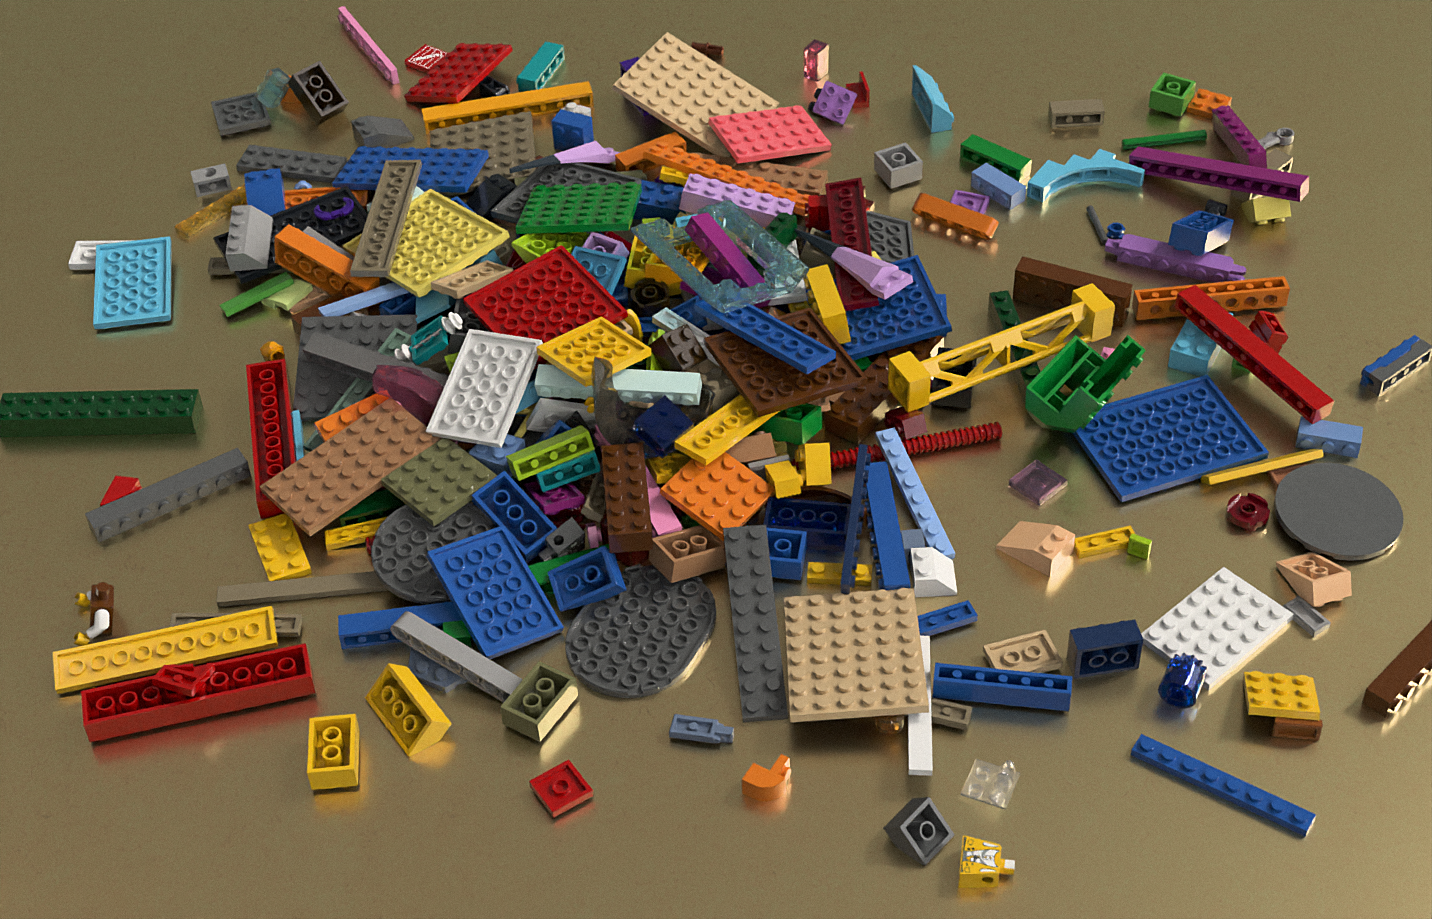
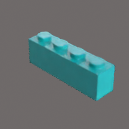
M545 41L538 49V52L531 58L530 62L524 67L523 71L517 76L518 91L526 92L542 89L564 61V46Z

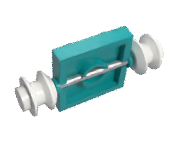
M452 312L448 314L449 318L439 316L411 335L410 347L402 344L401 350L395 349L394 357L404 362L408 360L413 361L416 365L429 360L431 356L448 346L447 332L454 334L455 328L458 330L462 329L463 322L461 317Z

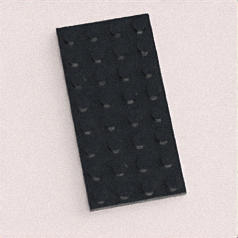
M346 186L270 215L273 218L267 269L233 271L240 284L284 268L275 263V236L288 224L300 229L302 232L309 226L337 246H340L363 232L368 214ZM344 197L350 198L354 203L353 210L345 216L343 215L331 220H322L314 215V208L317 205L320 206L321 211L332 212L341 209L346 204L343 201ZM229 232L213 237L215 245L226 262L225 254Z

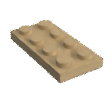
M486 260L432 281L431 289L438 291L440 294L452 296L454 299H461L465 295L474 293L513 271V268Z

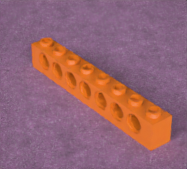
M1285 276L1196 284L1197 287L1227 312L1287 306L1290 292ZM1193 285L1134 290L1132 310L1136 320L1184 316L1174 308L1177 294Z

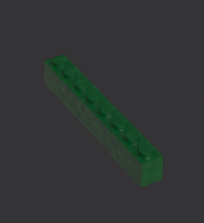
M1008 290L989 293L988 311L997 333L1021 324ZM1014 345L1010 346V363L1033 355L1032 350ZM1037 362L1012 371L1024 404L1026 402V387L1041 372Z

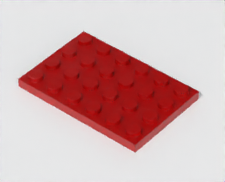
M502 43L457 44L456 48L449 52L445 59L439 61L433 69L428 71L426 76L409 89L404 95L406 102L459 103L513 51L512 46Z

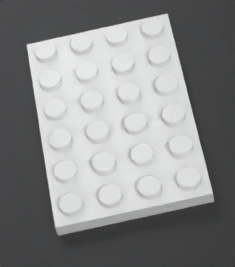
M469 329L426 432L435 437L502 448L539 355L537 354L536 347L543 344L542 340Z
M1223 567L1141 633L1145 646L1209 691L1293 619L1294 614Z

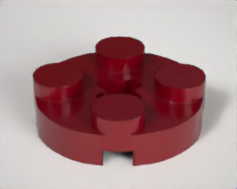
M1240 493L1229 499L1226 514L1227 520L1250 532L1267 523L1270 510L1267 501L1261 496L1253 493L1241 496Z

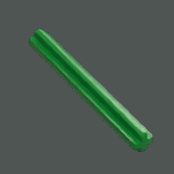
M1196 130L1123 139L1121 145L1126 150L1135 149L1138 146L1151 147L1201 141L1207 139L1206 130Z

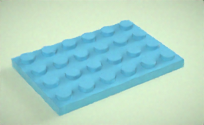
M170 236L96 245L93 315L95 330L171 320L172 241Z

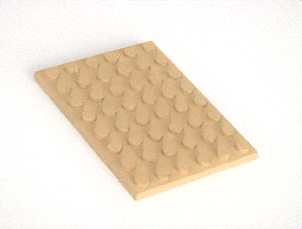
M668 32L613 84L612 88L618 94L714 155L729 158L732 155L708 124L709 117L777 109L780 104Z
M914 588L784 597L791 722L929 712Z

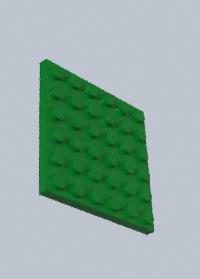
M628 182L622 185H618V183H609L608 185L593 183L589 186H582V184L564 186L558 184L553 187L538 185L533 188L516 225V234L629 231L641 196L642 184H637L636 182Z

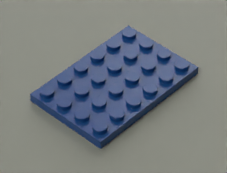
M504 525L427 552L426 557L481 655L486 658L493 659L563 631L562 623Z

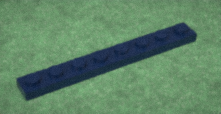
M859 444L841 577L842 594H849L850 588L855 587V575H852V572L857 570L858 557L854 556L855 552H859L860 540L857 539V534L861 535L862 522H859V518L864 517L865 505L861 504V502L866 500L867 487H864V483H868L869 470H866V466H870L871 454L867 453V445Z

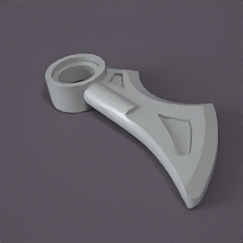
M1280 128L1277 132H1268L1258 142L1264 149L1275 144L1289 145L1293 143L1294 131L1290 128Z

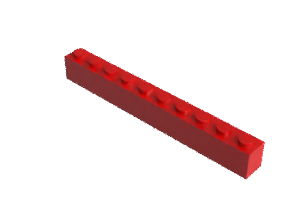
M1193 285L1177 294L1174 308L1307 421L1314 424L1330 415L1334 400L1199 287Z

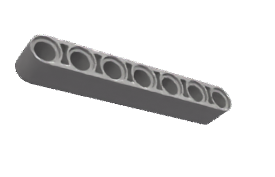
M404 612L390 628L392 634L397 639L503 703L523 680L411 612Z

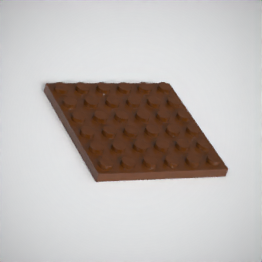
M811 308L775 317L836 351L835 359L809 374L803 373L731 331L704 338L705 347L757 417L867 385L868 378Z

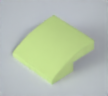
M293 279L294 284L261 300V303L273 309L281 307L288 311L313 291L312 284Z

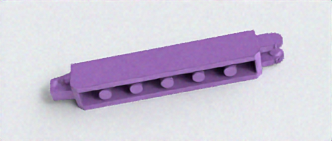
M1131 234L1123 235L1121 240L1108 239L1105 245V251L1116 255L1117 261L1212 283L1245 280L1243 275L1246 274V267L1233 264L1234 260L1228 256L1211 252L1197 256L1191 254V251L1175 250L1174 246L1168 245L1166 242Z

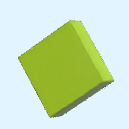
M1132 533L1129 537L1127 553L1147 560L1150 555L1152 540Z

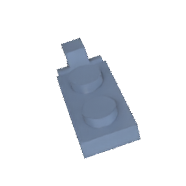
M675 714L670 726L669 737L708 743H733L734 727L724 726V724L719 723L716 719Z

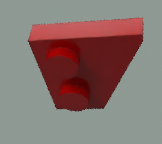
M207 663V667L194 668L193 664L164 665L152 678L153 686L193 697L214 673L215 664Z

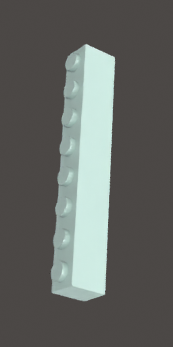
M538 364L534 385L537 395L545 398L562 397L564 399L581 398L586 400L588 397H594L603 401L654 402L667 405L683 404L690 406L699 405L702 381L700 373L623 369L593 385L585 387L554 365Z

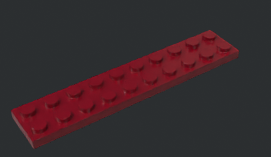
M861 177L826 183L825 188L832 242L872 256ZM834 261L838 293L845 311L879 306L878 296L871 294L858 280Z

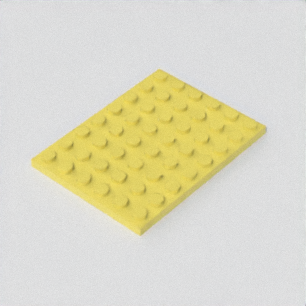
M429 189L411 201L391 271L387 278L420 298L432 290V281L472 265L478 258L487 255L490 250L503 244L505 240L510 238L507 230L460 204ZM362 233L343 245L344 250L354 257Z

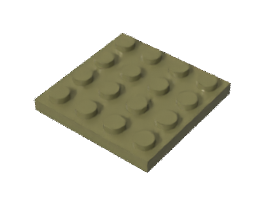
M442 438L383 477L381 482L386 489L431 525L435 526L472 501V495L498 475L452 440Z

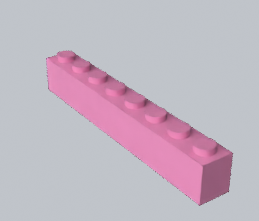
M613 419L595 425L593 439L596 446L632 443L625 430L622 431ZM646 467L652 538L681 531L682 525L665 497L659 494L660 488Z

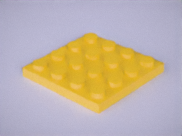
M602 316L536 347L538 355L585 387L593 385L651 356V348Z

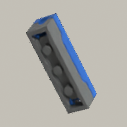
M1416 335L1408 340L1405 339L1386 355L1377 358L1371 365L1365 366L1361 372L1360 384L1376 395H1382L1430 362L1432 345Z

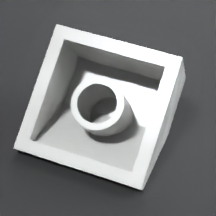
M933 547L911 548L910 570L915 597L957 596L953 561Z

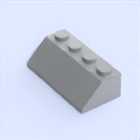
M252 205L232 206L225 254L230 271L267 269L273 218Z

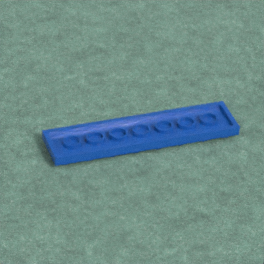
M724 289L694 304V311L805 374L811 373L836 358V351Z

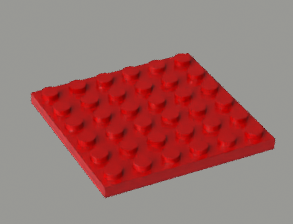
M562 245L463 298L464 304L490 332L542 340L543 343L601 316L612 324H616L628 317L627 310ZM539 355L533 370L538 368V364H545L548 361Z

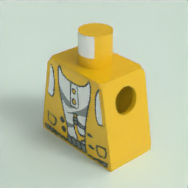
M963 836L958 888L997 887L999 873L1014 875L1015 860L1000 859L1001 846L999 844Z

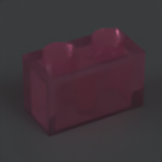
M814 39L804 48L805 78L819 82L828 73L829 44Z

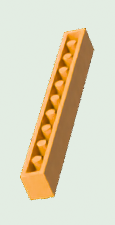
M586 81L422 108L421 110L426 134H430L431 130L437 128L442 129L453 125L468 124L469 122L499 118L521 112L531 111L532 117L558 113L560 109L566 107L570 102L585 107H594L590 83Z

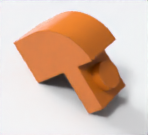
M781 754L770 770L753 763L742 778V794L765 802L782 797L786 793V781L791 773L789 757Z

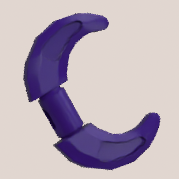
M344 197L343 201L346 204L341 209L332 212L321 211L320 206L317 205L314 208V215L322 220H331L343 215L345 216L353 210L354 203L350 198Z

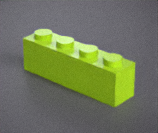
M580 425L507 455L506 459L511 474L520 481L595 449L589 431Z

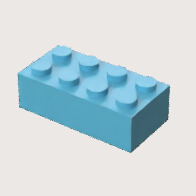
M1187 319L1170 349L1168 367L1199 377L1205 376L1211 369L1221 347Z

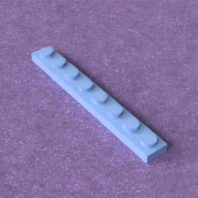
M895 427L875 432L878 445L918 529L923 531L926 546L933 547L949 559L955 558V551Z

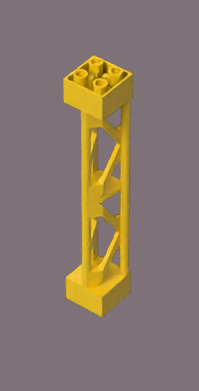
M1091 283L1073 290L1070 306L920 362L911 351L890 358L888 389L909 413L929 405L930 402L1058 354L1068 343H1064V339L1075 328L1084 335L1079 338L1085 343H1092L1110 336L1115 305L1100 289ZM1068 324L1047 346L1026 341L1029 338ZM1039 325H1042V326H1040L1039 328H1036V329H1034V330L1026 331V330H1029V329H1031V328H1034V327H1037V326H1039ZM1014 345L1032 350L1033 355L1010 363V346ZM987 355L966 377L944 372L952 367ZM960 356V357L957 358V359H954V360H951V361H949V362H946V360H949V359H952V358H954V357ZM995 358L1002 365V367L983 374V370ZM931 377L951 381V386L930 394Z

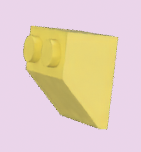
M1264 197L1241 203V208L1249 223L1256 222V225L1268 224L1269 220H1274V223L1285 222V218L1291 217L1289 200Z

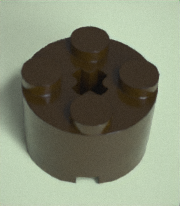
M652 278L643 279L634 285L633 290L631 289L632 311L637 317H652L664 308L670 310L669 288L663 281L660 283Z

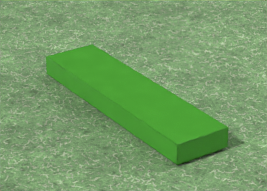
M284 272L219 306L222 312L229 317L294 284V281L287 272Z

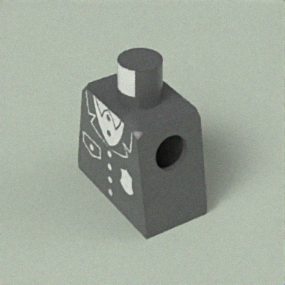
M571 517L545 538V549L537 554L541 562L582 551L585 549V532Z

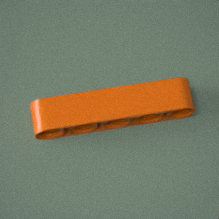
M919 193L911 209L921 217L986 240H991L999 224L996 219L925 193Z

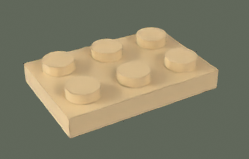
M1045 629L983 646V653L991 668L1043 673L1062 668L1063 661Z

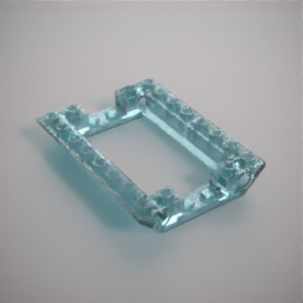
M724 200L721 203L699 208L698 215L708 212L727 236L765 269L764 283L740 288L731 279H725L719 284L713 285L710 280L674 248V246L693 241L685 231L686 226L673 228L667 220L656 219L653 222L639 224L630 228L631 232L705 302L722 313L792 293L809 271V267L731 200Z

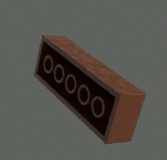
M1022 256L1015 269L1012 299L1059 310L1071 305L1073 290L1093 283L1115 305L1113 325L1123 327L1129 314L1133 284Z
M643 443L601 446L610 553L653 550Z

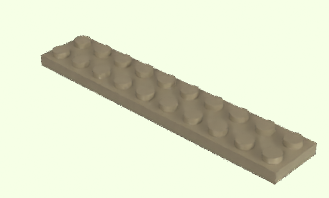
M421 160L385 161L351 266V277H389L422 168Z

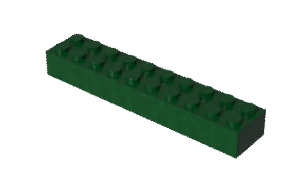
M198 389L3 393L0 400V437L197 433L203 405Z

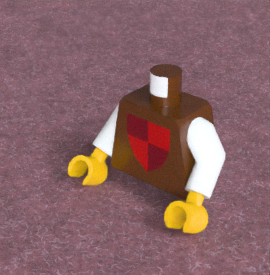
M100 582L97 585H92L87 595L79 592L76 593L75 598L78 601L74 603L75 605L86 608L90 603V628L86 630V634L78 631L74 635L75 641L73 643L78 646H84L89 643L90 638L93 639L99 634L112 635L114 586L106 582Z

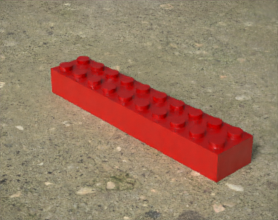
M285 359L246 365L256 502L261 519L284 514V512L261 492L260 486L296 462L290 381Z
M306 643L215 662L214 673L193 697L153 686L152 678L154 676L81 691L83 726L89 742L314 694L316 692ZM207 664L196 666L194 668L207 667Z

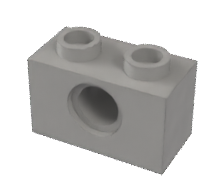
M226 164L190 171L197 197L232 190Z

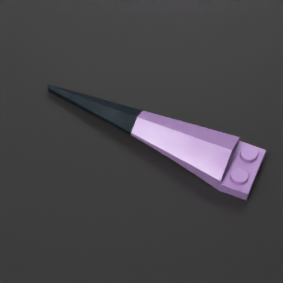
M593 141L509 168V173L562 163H611L615 161V155L620 152L613 151V148H603L597 141Z
M795 229L796 235L833 259L871 294L884 300L913 282L912 275L899 270L896 265Z

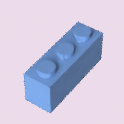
M988 163L972 171L971 187L986 196H990L991 199L1009 210L1025 201L1026 186Z
M1301 416L1295 447L1308 450L1322 449L1325 453L1358 458L1363 427L1320 420L1311 424Z

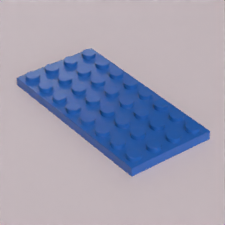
M361 146L356 149L332 184L333 187L337 188L347 186L350 190H376L386 160H421L422 168L416 186L422 191L426 192L432 189L436 192L466 193L488 159L489 154L488 150L416 149L414 147L383 148L381 146L371 148Z

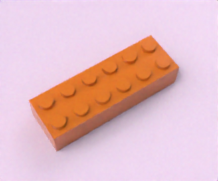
M290 224L275 236V263L332 296L340 292L345 298L380 287V277H351L350 270L353 260ZM376 304L368 306V311L371 310Z

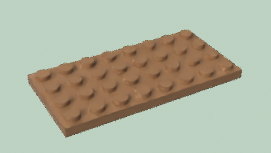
M390 397L260 486V489L266 497L311 537L382 487L381 479L441 440V438L427 433V427Z

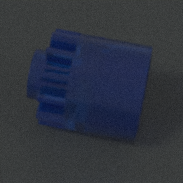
M1182 653L1181 657L1175 654L1173 658H1170L1158 687L1160 697L1169 705L1177 708L1192 707L1196 703L1207 676V667L1201 666L1203 661L1195 658V655H1187L1186 653Z

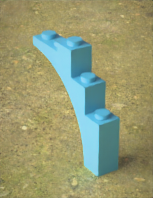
M1099 149L1090 160L1075 154L1065 165L1047 160L1029 180L1027 197L1044 202L1050 195L1060 189L1094 181L1118 182L1141 187L1144 181L1145 169L1115 159L1116 154Z

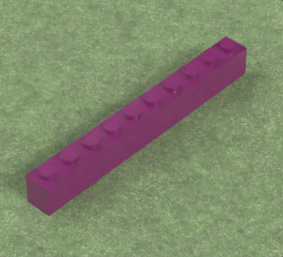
M1139 146L1129 155V164L1145 169L1146 175L1301 202L1309 192V176Z

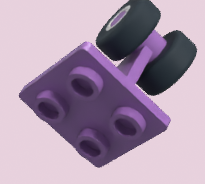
M826 81L823 88L816 89L814 97L817 101L811 102L808 110L844 125L857 94Z

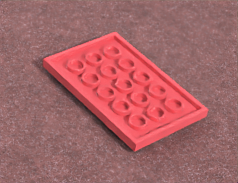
M801 105L739 114L734 113L724 116L719 115L709 117L708 121L710 127L737 163L830 151L832 146Z

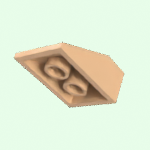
M1019 521L996 545V549L1051 577L1073 553L1075 534L1058 525Z
M1314 552L1276 562V567L1292 588L1311 606L1320 607L1324 603L1341 601L1345 597L1352 596L1351 571Z

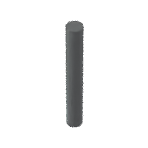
M1088 206L1086 210L1102 244L1106 245L1107 235L1093 206Z

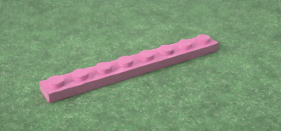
M344 6L339 7V15H337L339 23L344 25L345 30L351 34L353 40L357 41L359 47L364 49L365 54L369 55L372 63H375L378 70L384 73L385 78L389 79L393 85L399 83L397 68Z

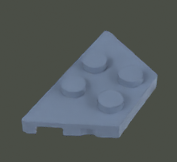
M411 647L408 668L421 684L448 693L455 689L457 685L467 682V680Z

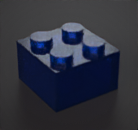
M664 395L635 420L633 431L663 459L674 449V442L693 429L694 423Z

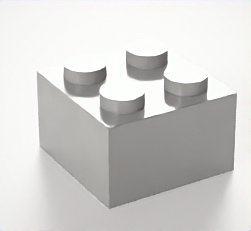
M906 142L874 152V170L890 189L922 179L923 161Z

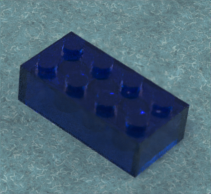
M769 497L763 525H766V528L806 531L807 549L845 552L851 504Z

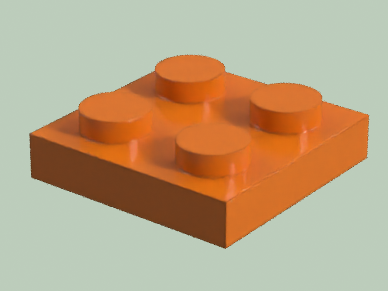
M1199 89L1187 106V113L1213 119L1212 109L1220 106H1230L1232 97L1210 92L1206 89Z

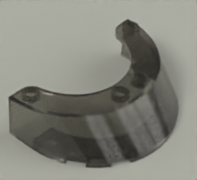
M595 357L593 361L591 382L595 418L600 432L611 445L643 443L645 458H656L660 454L676 451L674 442L707 418L716 395L702 382L699 405L661 404L652 408L633 407L622 401L617 395L618 391L614 388L612 379V364L608 360Z

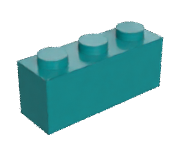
M592 450L535 474V477L542 492H546L601 471L596 453Z

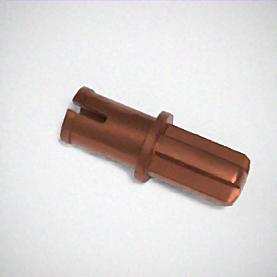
M692 42L691 44L693 49L705 54V56L708 54L723 56L724 54L723 46L710 45L709 42L706 44Z

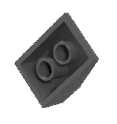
M364 116L351 120L353 135L360 147L375 148L381 146L383 148H391L415 140L401 119Z

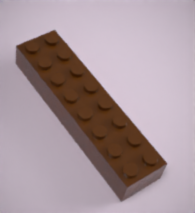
M938 335L884 351L863 372L868 378L867 385L845 391L830 406L831 410L824 412L825 431L859 445L885 417L884 412L892 410L899 403L888 389L889 359L911 351L919 362L934 357L938 353V347L944 348V337Z

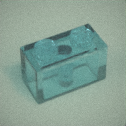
M280 68L270 69L264 75L265 79L257 87V93L254 96L269 109L278 107L290 88L287 84L290 77Z

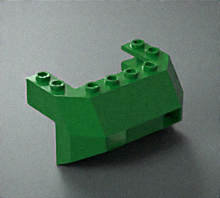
M1075 335L1026 387L1025 408L1032 419L1043 428L1075 433L1080 427L1084 429L1115 394L1112 390L1123 378L1126 381L1133 373L1131 368L1133 366L1137 368L1144 360L1141 356L1146 350L1127 335L1105 360ZM1064 385L1073 391L1069 398L1060 391Z

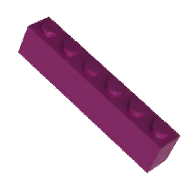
M1220 106L1212 109L1213 129L1239 162L1243 165L1267 168L1266 150L1230 106Z
M708 212L691 216L685 228L686 233L704 255L709 258V261L737 295L758 309L768 306L775 292Z

